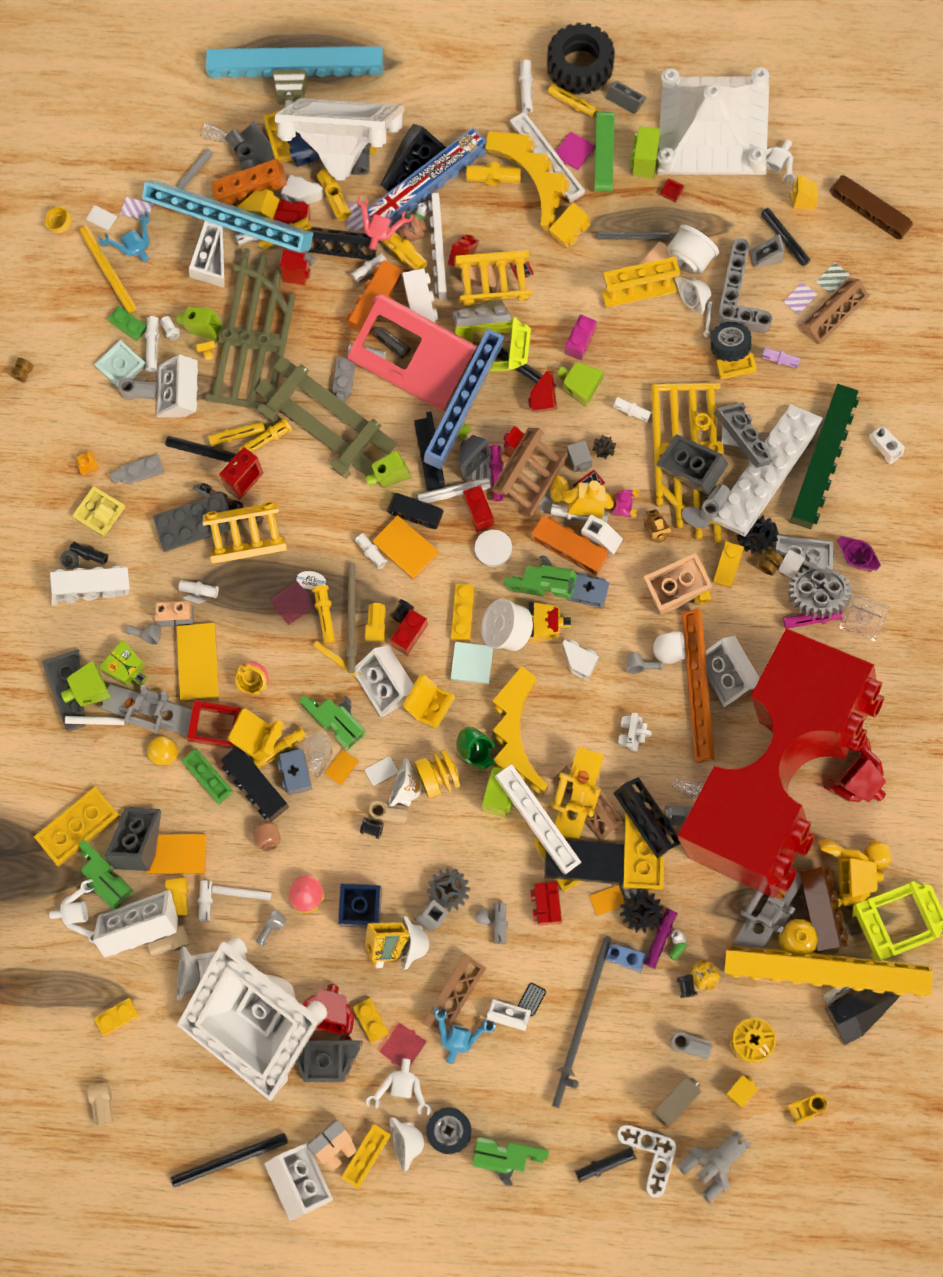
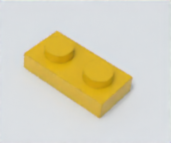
M753 353L746 355L744 359L736 362L716 361L720 380L757 372Z
M128 998L96 1016L94 1020L102 1035L106 1036L140 1015L131 998Z
M371 998L353 1007L371 1044L389 1035Z

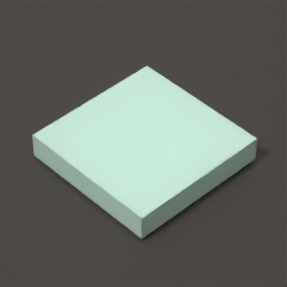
M120 340L94 365L119 388L118 384L121 379H133L146 366V362Z
M455 642L451 681L489 685L493 648L487 645Z

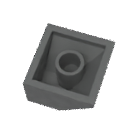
M471 435L469 439L465 438L460 444L462 480L466 481L490 455L489 441Z

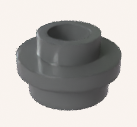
M67 550L62 553L60 562L66 569H73L79 564V556L76 552ZM69 556L73 559L72 563L68 560Z

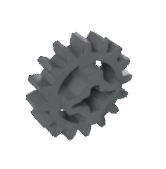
M447 868L446 873L439 870V876L432 875L434 882H428L432 888L427 889V892L432 893L429 896V900H435L443 908L447 907L448 912H451V907L459 910V904L465 905L463 899H469L466 892L470 891V887H465L469 881L462 880L464 878L463 873L458 876L457 869L450 873L449 868ZM449 877L447 881L443 883L440 882V880H442L443 878ZM457 880L460 882L462 890L456 887ZM449 886H452V890L455 892H449V894H446V891L443 888H448ZM435 890L441 892V900L436 896ZM453 898H459L456 901L449 903V900Z

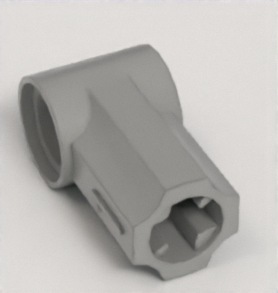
M123 378L118 384L121 396L125 400L156 398V382L134 381L131 378ZM127 387H132L129 391L124 390Z
M717 484L708 499L703 503L699 512L700 518L703 521H712L732 493L727 486ZM706 508L712 509L713 513L707 512Z
M684 1032L673 1035L669 1043L671 1049L675 1052H683L704 1059H708L712 1047L711 1041L693 1037ZM676 1037L684 1039L685 1045L683 1048L676 1045Z

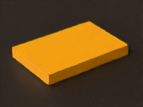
M398 515L372 541L373 545H376L384 555L413 580L439 554L436 548Z
M158 834L156 855L150 870L146 871L145 874H205L207 835Z

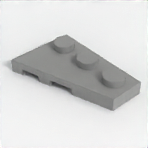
M498 300L452 312V319L456 326L460 327L511 321V314L503 301Z
M777 535L778 541L775 542V552L785 558L787 552L792 550L804 557L803 565L832 575V541Z

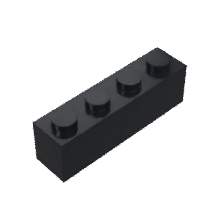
M235 747L221 759L224 764L221 768L228 776L232 774L236 780L233 781L240 791L244 788L248 793L245 797L252 805L255 803L260 808L258 813L264 820L268 818L272 822L289 808L287 802L248 755L239 747Z

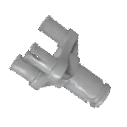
M735 1131L733 1136L730 1135L716 1149L708 1150L694 1146L689 1151V1154L677 1164V1168L684 1175L688 1174L696 1164H701L704 1167L696 1176L700 1179L706 1174L700 1181L704 1185L713 1178V1183L701 1193L705 1201L709 1203L730 1187L728 1181L730 1165L745 1152V1149L750 1147L747 1139L740 1144L737 1143L744 1136L739 1131Z

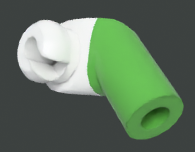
M418 204L413 216L416 215L420 220H424L428 212L426 204ZM411 215L404 216L405 219L411 217Z
M674 930L671 934L674 948L669 952L668 956L674 961L677 960L687 947L685 935L680 930Z

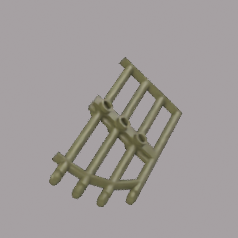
M245 248L241 264H234L233 270L239 272L228 324L227 326H221L218 344H223L213 394H206L205 401L257 409L261 403L266 406L269 402L268 400L266 403L257 402V392L255 391L260 382L266 351L277 353L275 364L284 356L296 294L291 292L288 297L289 301L286 303L279 290L280 278H282L281 269L276 270L272 283L264 275L267 257L261 256L257 271L247 267L250 249ZM245 275H249L256 279L245 329L234 328ZM263 283L271 290L263 332L252 331ZM277 301L285 314L281 335L270 333ZM230 346L241 347L231 396H220ZM249 348L259 350L249 399L244 400L238 399ZM273 368L270 384L277 388L280 373Z

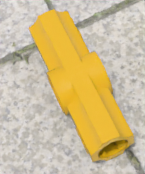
M490 162L486 166L467 165V182H485L490 186H498L501 183H520L521 167L502 166L497 162Z
M326 168L320 170L317 178L321 187H323L328 204L331 206L337 220H347L352 213L342 194L341 187Z
M394 233L389 240L380 241L391 251V254L398 262H403L412 271L425 269L427 266V261L415 251L413 245L407 239H402L397 233Z

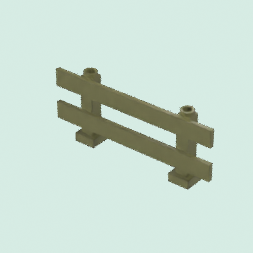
M283 356L273 367L287 378L279 390L265 379L255 389L258 394L269 401L266 406L261 403L257 408L260 414L273 424L278 421L277 413L280 410L341 456L338 461L333 459L329 465L345 479L351 474L348 470L351 465L364 475L374 472L371 466L374 462L362 454L370 442L387 455L397 445L394 440L379 429L381 427L380 423L374 419L367 421L308 376L309 370L301 364L296 367ZM298 387L359 433L351 445L290 399Z

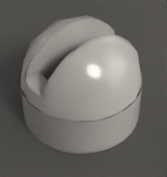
M487 908L481 909L476 913L475 919L477 923L481 925L491 923Z

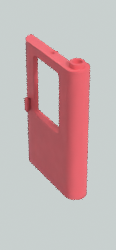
M383 294L380 296L376 295L372 302L373 308L349 352L348 360L444 412L453 391L468 363L471 362L478 346ZM378 315L388 318L421 337V343L407 369L404 370L363 347V343Z

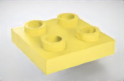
M93 486L72 517L105 537L125 509V506Z

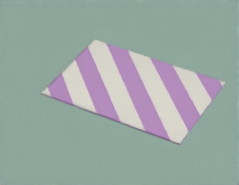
M126 197L120 214L139 219L138 215L141 218H146L144 212L147 211L150 214L153 204Z
M349 203L352 215L347 219L346 229L364 231L361 208L357 204Z
M801 283L784 303L800 314L816 297L817 293L804 283Z

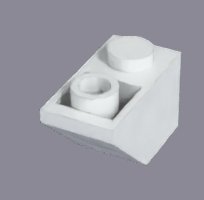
M290 175L287 185L281 191L282 198L292 203L304 201L310 204L324 198V191L321 185L305 181L300 176Z
M590 515L581 530V535L590 539V542L596 546L597 544L602 545L613 556L623 541V538L609 524L593 515Z
M564 640L562 648L570 672L588 681L598 663L599 656L591 649L585 650L579 647L580 645L575 641L569 640L568 642Z

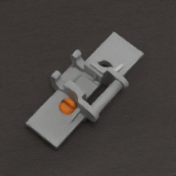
M112 684L109 685L108 691L111 698L103 701L101 710L125 717L124 724L129 725L130 723L154 731L155 734H158L160 729H165L188 736L192 709L168 702V692L162 691L161 694L149 691L148 686L141 685V693H137ZM167 711L173 714V718L169 721H165L162 718L163 713ZM136 713L157 719V722L155 724L136 718L134 715Z
M796 873L794 882L787 892L779 889L775 898L769 896L767 903L757 918L752 916L751 913L763 893L757 890L754 892L744 911L741 910L740 912L747 920L732 945L764 948L773 931L778 934L782 933L783 926L789 916L795 911L793 907H789V904L802 884L799 873ZM761 923L764 926V932L756 934L753 931V925Z

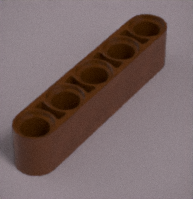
M841 175L829 189L830 194L896 239L901 240L913 226L910 218L845 175Z

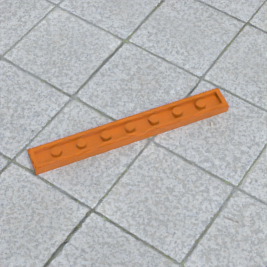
M697 608L683 612L682 618L694 757L696 763L715 760L702 611Z

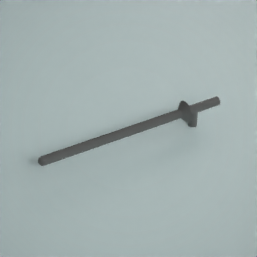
M605 936L565 1064L556 1070L562 1074L552 1106L555 1108H560L566 1086L576 1089L579 1085L577 1080L569 1079V1076L576 1077L572 1066L611 943L609 936Z

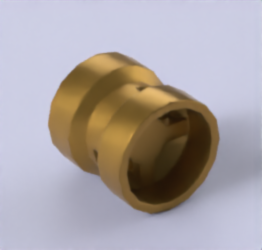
M18 357L15 361V367L11 369L9 375L17 381L25 383L28 379V373L33 370L34 365L26 359Z
M768 549L769 551L764 554L765 558L759 562L757 567L763 573L773 576L777 571L776 567L781 565L784 559L779 553Z

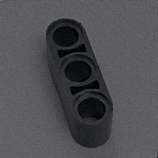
M393 493L387 508V512L395 517L398 515L401 519L430 529L438 528L444 513L437 506L399 493Z

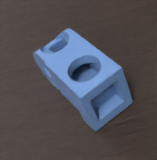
M610 944L605 960L641 973L646 955L643 952Z

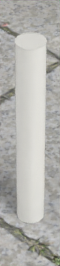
M65 716V724L124 725V717Z
M214 885L212 888L213 894L270 901L272 899V893Z

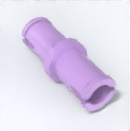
M766 347L761 359L776 362L777 365L781 366L783 364L795 369L798 368L800 357L785 354V351L778 352Z

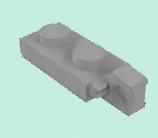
M337 357L332 391L333 395L345 403V397L349 398L352 393L356 364L348 360V358Z
M157 454L123 465V467H119L118 471L110 473L114 484L123 481V484L128 483L130 485L164 474L160 457Z

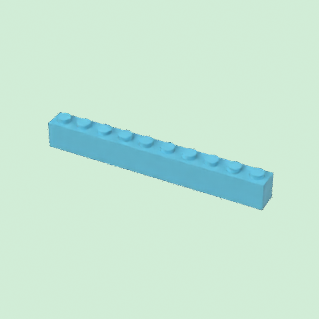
M382 46L207 49L206 70L208 77L215 79L220 77L271 78L273 77V70H306L307 76L319 77L333 75L338 77L343 75L377 76L383 75Z
M157 180L145 181L142 195L143 200L297 252L310 250L313 232Z

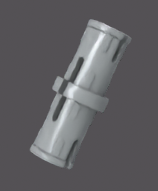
M494 903V921L492 926H494V944L500 945V936L501 943L507 944L506 926H508V921H506V903H500V905L499 903Z

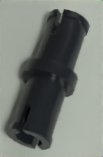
M73 541L69 550L84 557V560H92L102 565H105L108 561L109 555L107 553L95 550L92 546L87 547Z

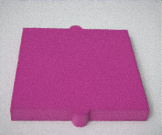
M570 132L556 150V153L565 165L568 164L574 169L579 170L595 149V145L585 140V137H580Z

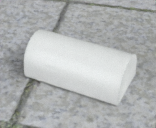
M492 999L486 1020L526 1031L531 1011Z

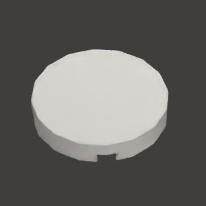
M500 530L483 532L475 542L477 559L488 567L502 566L512 554L510 538Z

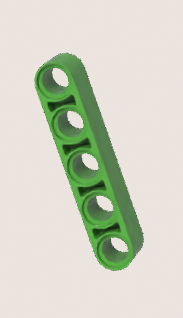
M615 112L596 113L594 192L613 191Z

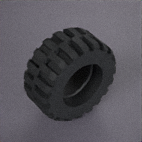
M576 23L573 26L569 24L566 26V29L561 28L558 30L557 34H554L551 38L547 52L548 74L551 75V80L554 83L557 82L559 88H565V91L569 93L572 91L578 95L582 92L589 94L592 90L594 92L599 90L600 85L602 87L605 86L608 79L611 78L614 69L615 48L613 47L612 39L608 38V34L605 31L601 32L600 27H592V24L586 23V25ZM575 51H586L591 53L597 60L591 65L578 67L567 62L565 57Z

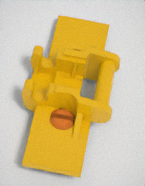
M580 746L577 748L570 775L566 773L559 774V785L554 802H551L550 805L551 808L559 810L555 826L564 839L580 840L586 816L593 817L598 796L601 792V788L597 787L596 784L605 756ZM570 781L573 782L572 788H574L570 802L567 805L561 804L567 782ZM568 810L578 813V817L576 819L569 818Z

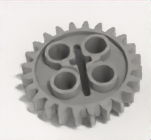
M802 567L801 573L796 571L795 577H791L788 596H790V602H794L793 607H799V613L805 610L806 616L811 613L814 619L817 615H820L821 619H823L826 614L831 618L832 613L838 615L839 610L844 611L845 606L849 605L852 589L849 586L850 581L846 580V575L840 576L841 570L834 572V567L832 575L808 567V570Z

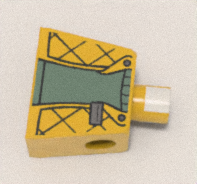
M402 922L368 923L365 951L372 960L374 967L382 968L385 961L398 959L410 936Z

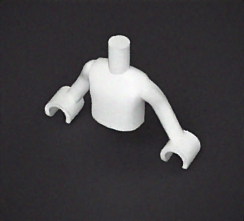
M786 140L781 148L771 147L767 149L769 157L766 160V167L780 173L786 165L784 184L791 180L790 186L792 187L793 182H795V176L792 174L793 156L788 151L792 142Z
M87 879L82 882L80 889L62 901L60 910L50 911L49 917L50 919L62 918L63 924L67 928L87 936L89 941L94 943L95 930L91 932L74 924L88 920V910L85 901L72 902L83 893L94 890V888L87 887V883L93 880Z
M403 1059L401 1071H395L388 1075L377 1093L366 1100L367 1106L370 1107L371 1100L375 1099V1107L378 1108L380 1106L379 1099L392 1082L391 1096L411 1099L414 1088L419 1103V1114L421 1115L423 1107L428 1108L427 1116L432 1112L431 1107L424 1102L418 1077L409 1072L411 1061L409 1059Z

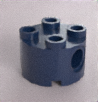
M295 132V137L291 141H287L291 147L289 149L291 157L294 159L297 167L321 160L319 153L301 137V134Z

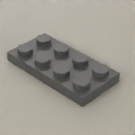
M221 492L154 515L153 519L163 552L212 537L210 525L203 526V515L211 511H229L225 494ZM229 521L218 523L220 534L231 530Z

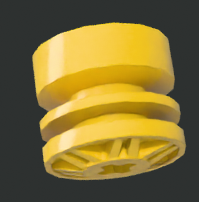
M445 749L440 750L441 760H439L436 752L433 753L434 763L432 764L426 756L414 761L417 773L429 799L441 795L440 785L442 784L448 792L451 791L450 781H452L455 788L460 787L457 768Z
M749 1018L743 1020L733 1029L729 1044L732 1053L737 1059L744 1063L754 1064L765 1060L772 1054L776 1045V1036L774 1030L767 1022L759 1018ZM750 1035H752L753 1037L757 1036V1045H755L754 1043L750 1044Z

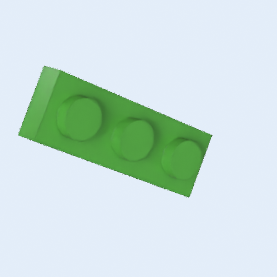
M197 748L181 760L219 805L234 793Z

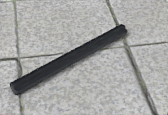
M285 1133L271 1137L171 1177V1183L173 1187L181 1186L288 1143V1138Z

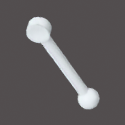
M708 301L706 329L703 332L705 337L710 336L709 326L712 301Z

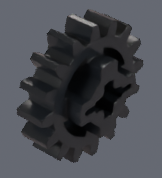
M762 515L760 519L756 520L745 537L738 534L737 539L739 545L744 547L745 552L750 550L751 554H754L755 551L761 554L762 550L768 552L769 546L775 547L774 542L778 541L777 535H779L776 523H772L771 518L765 520L764 515Z
M637 889L636 895L630 892V899L627 897L623 899L626 905H620V908L624 909L620 916H625L622 923L628 922V929L630 930L634 927L635 933L642 929V932L645 934L647 928L653 931V924H660L657 918L662 919L663 917L659 913V911L663 910V907L658 906L661 900H654L655 894L653 893L649 896L648 890L641 894V891ZM644 899L651 902L652 905H648L647 903H645ZM636 900L635 907L628 909L631 902ZM639 907L646 910L644 916L636 912L639 910ZM655 914L652 921L647 923V917ZM634 917L635 919H637L639 921V924L632 921L631 918Z

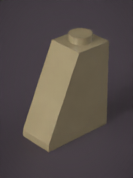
M685 1077L652 1114L666 1128L670 1127L702 1092L699 1089L701 1085L693 1077L690 1079Z

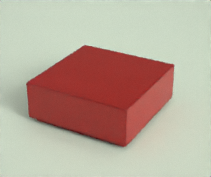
M668 178L660 192V196L676 203L684 189V185Z

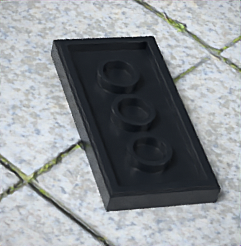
M565 839L581 861L580 864L566 874L562 873L545 849L544 878L618 885L624 883V845Z

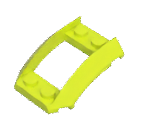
M516 317L507 322L457 327L455 324V334L473 343L474 332L485 333L489 329L498 334L511 333L508 361L494 362L490 371H508L527 364L531 328L526 324H522Z
M913 881L864 902L857 903L853 907L852 917L856 916L873 952L870 956L879 961L937 939L943 931V910L932 886L928 884H918ZM912 894L929 931L893 945L876 908Z

